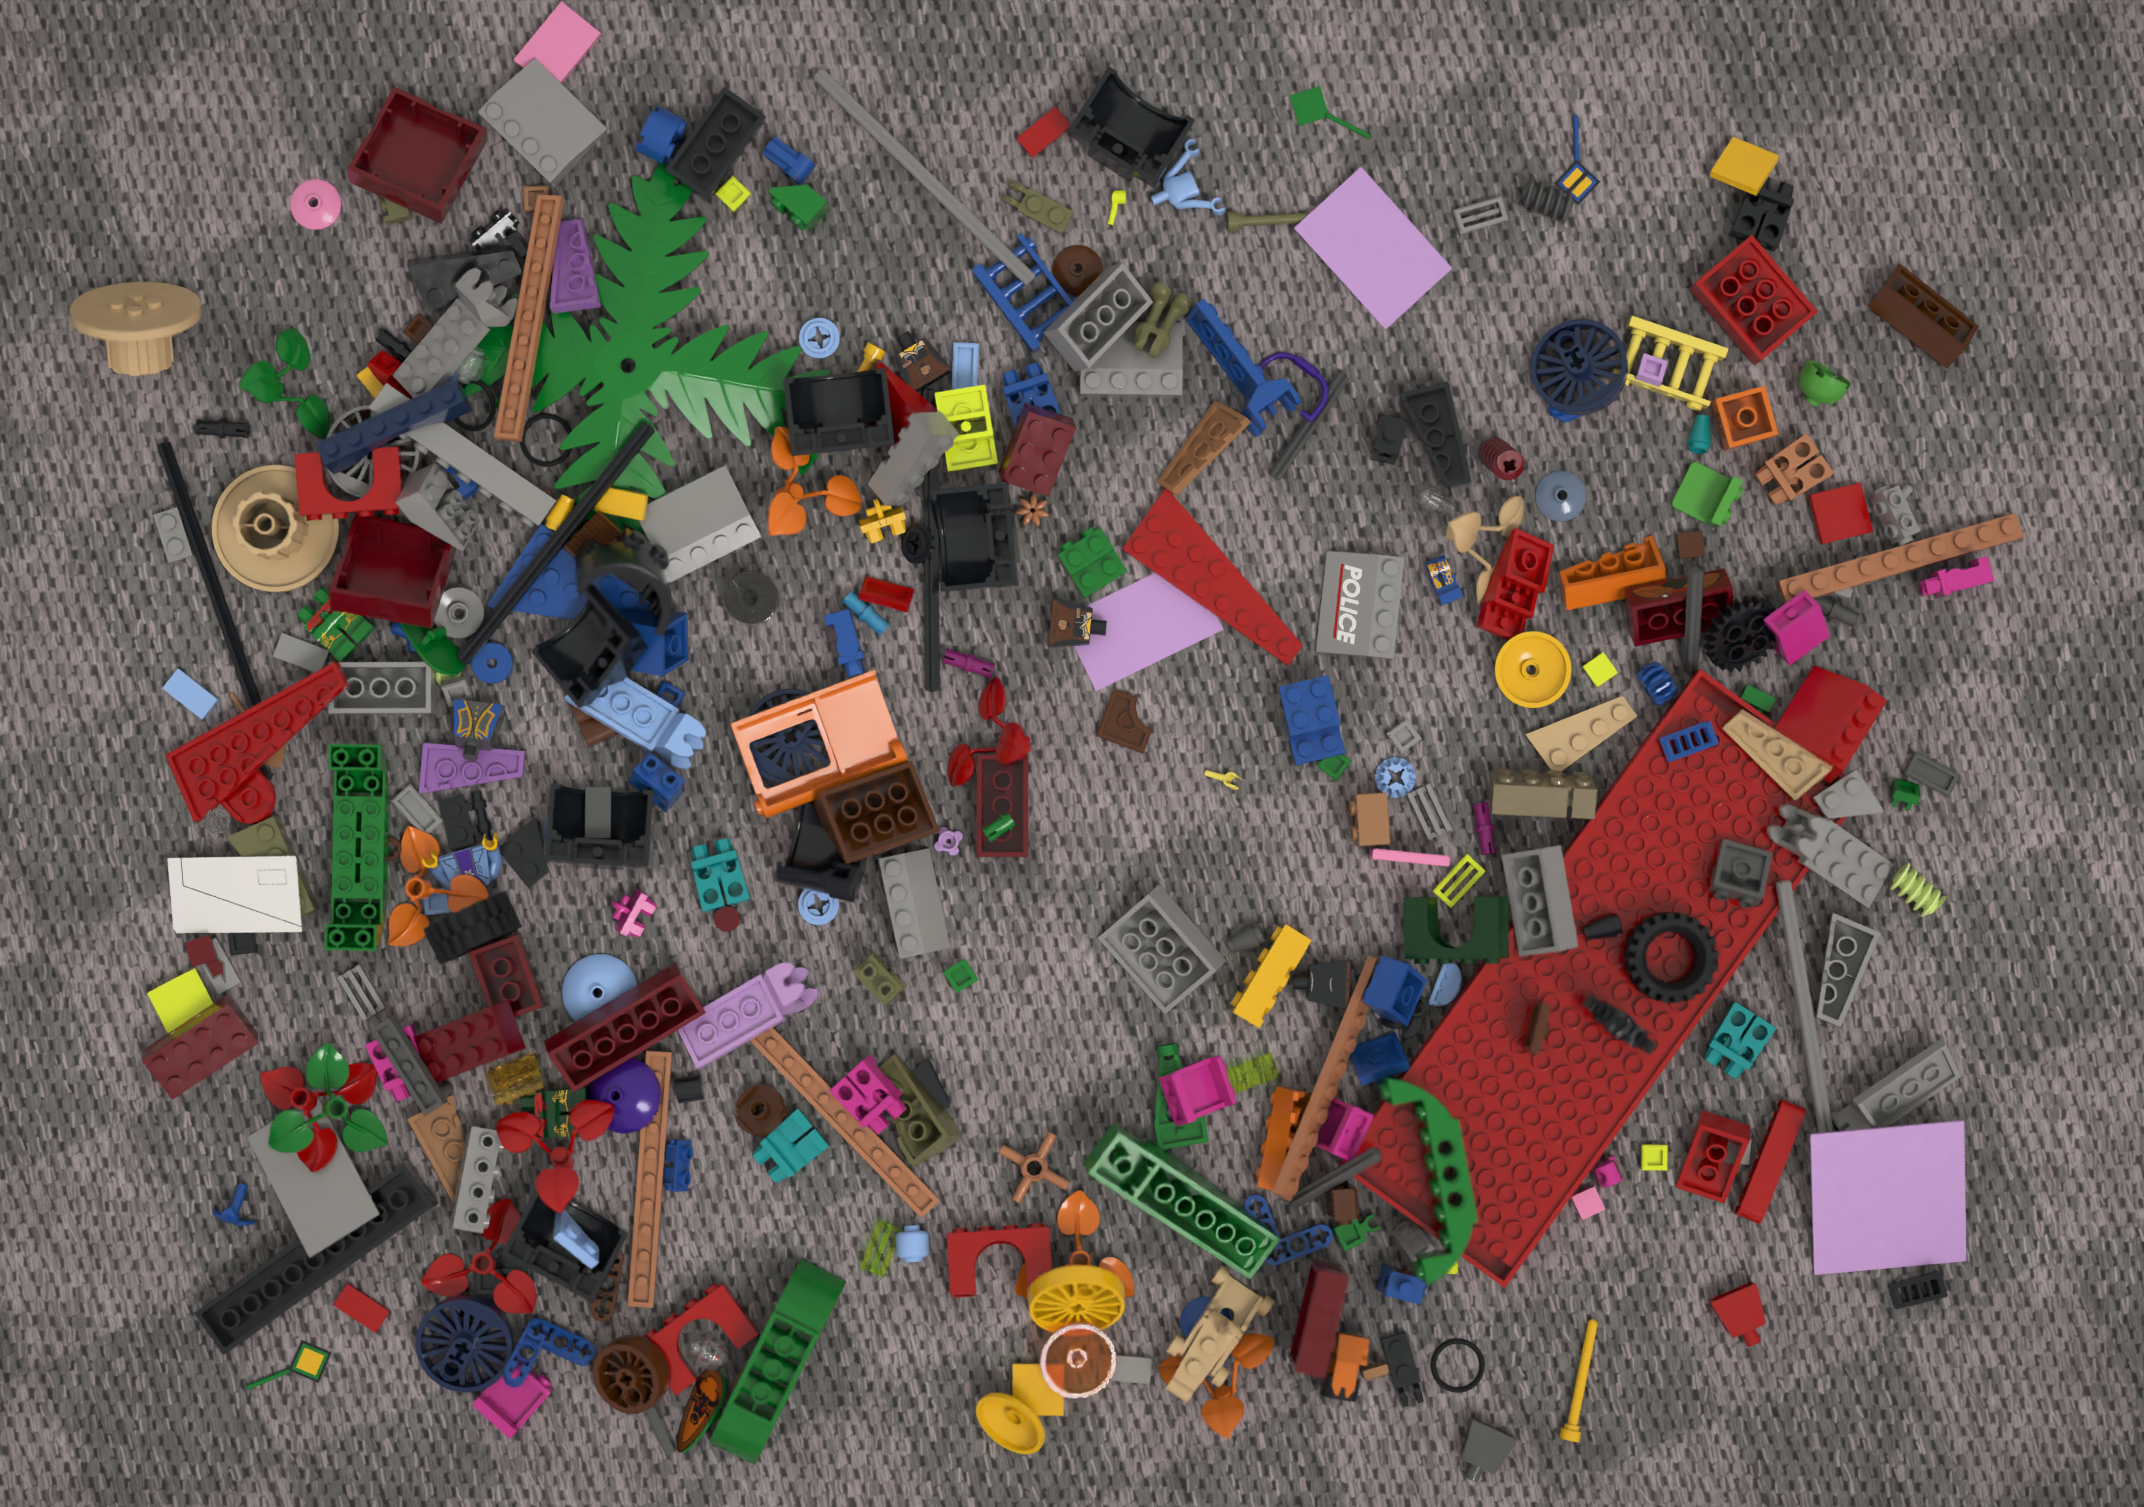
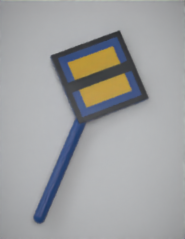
M1575 114L1573 116L1574 163L1555 184L1560 189H1563L1566 195L1572 193V200L1579 205L1600 181L1579 162L1578 115Z

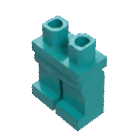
M729 838L715 841L718 855L709 857L706 844L692 847L694 861L691 862L702 912L727 906V904L734 905L752 900L738 851L734 850ZM720 882H722V885H723V889H724V893H725V896H726L727 904H726V901H725V897H724V895H723V891H722V887H721Z
M1731 1000L1725 1014L1706 1043L1708 1048L1703 1059L1716 1067L1723 1055L1726 1056L1730 1061L1723 1072L1737 1079L1744 1069H1750L1752 1063L1777 1028Z
M799 1108L760 1142L761 1145L752 1154L760 1165L770 1157L777 1163L767 1173L775 1183L785 1179L787 1176L790 1178L830 1146L816 1128L797 1144L794 1142L813 1126Z

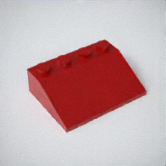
M1753 235L1749 236L1689 288L1691 293L1753 365L1764 359L1818 312Z
M1814 665L1773 729L1831 765L1832 769L1823 777L1824 780L1830 783L1845 770L1887 700L1865 684Z

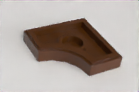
M1113 689L1096 736L1143 754L1152 730L1145 726L1138 717L1136 710L1137 697Z

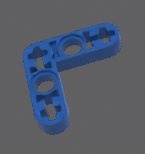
M1259 1194L1248 1196L1244 1202V1209L1257 1218L1254 1209L1249 1210L1248 1206L1252 1204V1199H1256L1257 1202L1262 1201L1263 1205L1259 1207L1262 1215L1267 1213L1268 1218H1260L1258 1220L1261 1223H1269L1272 1227V1232L1279 1236L1264 1197ZM1321 1223L1280 1238L1281 1240L1275 1246V1250L1283 1248L1280 1243L1286 1241V1248L1291 1255L1285 1257L1284 1251L1277 1255V1260L1269 1257L1266 1258L1265 1262L1273 1266L1324 1248L1332 1242L1333 1232L1329 1226ZM1318 1229H1322L1323 1232L1328 1231V1235L1325 1236V1242H1321L1320 1239L1313 1240L1314 1246L1309 1248V1241L1304 1235L1305 1233L1310 1232V1237L1318 1234ZM1296 1237L1302 1238L1305 1242L1303 1250L1298 1252L1293 1251L1290 1247L1291 1240Z
M533 1319L527 1324L505 1367L503 1380L509 1387L515 1388L523 1385L541 1349L577 1365L587 1366L594 1359L596 1353L595 1346L589 1340L543 1319ZM537 1327L541 1328V1333L537 1336L533 1335ZM551 1332L549 1342L545 1341L548 1333ZM556 1337H563L567 1341V1346L559 1348L555 1346L553 1340ZM573 1342L575 1343V1347L573 1348V1351L571 1353L569 1352V1350ZM524 1347L530 1348L533 1351V1356L527 1359L523 1358L519 1354V1350ZM583 1348L587 1349V1354L584 1357L579 1356ZM518 1364L522 1365L519 1376L513 1379L511 1374L515 1371Z

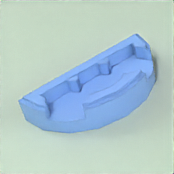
M1455 962L1442 965L1428 1002L1429 1005L1436 1007L1449 1005L1459 996L1462 991L1463 977L1461 970Z

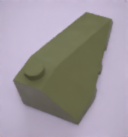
M893 1054L879 1067L881 1072L892 1081L896 1089L898 1088L903 1093L899 1099L907 1109L895 1120L891 1115L890 1117L892 1123H895L899 1137L897 1141L899 1147L912 1167H916L944 1152L963 1136L947 1111L919 1082L897 1054Z

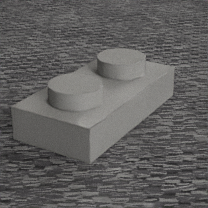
M178 507L154 514L153 517L168 563L171 564L194 556Z

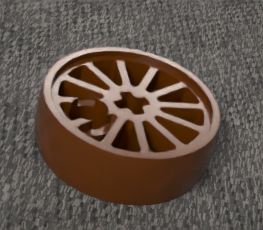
M624 1335L612 1340L599 1352L594 1361L593 1380L598 1393L608 1405L623 1413L638 1414L651 1409L664 1397L670 1385L671 1375L666 1357L653 1342L642 1336ZM611 1375H616V1381L612 1379Z

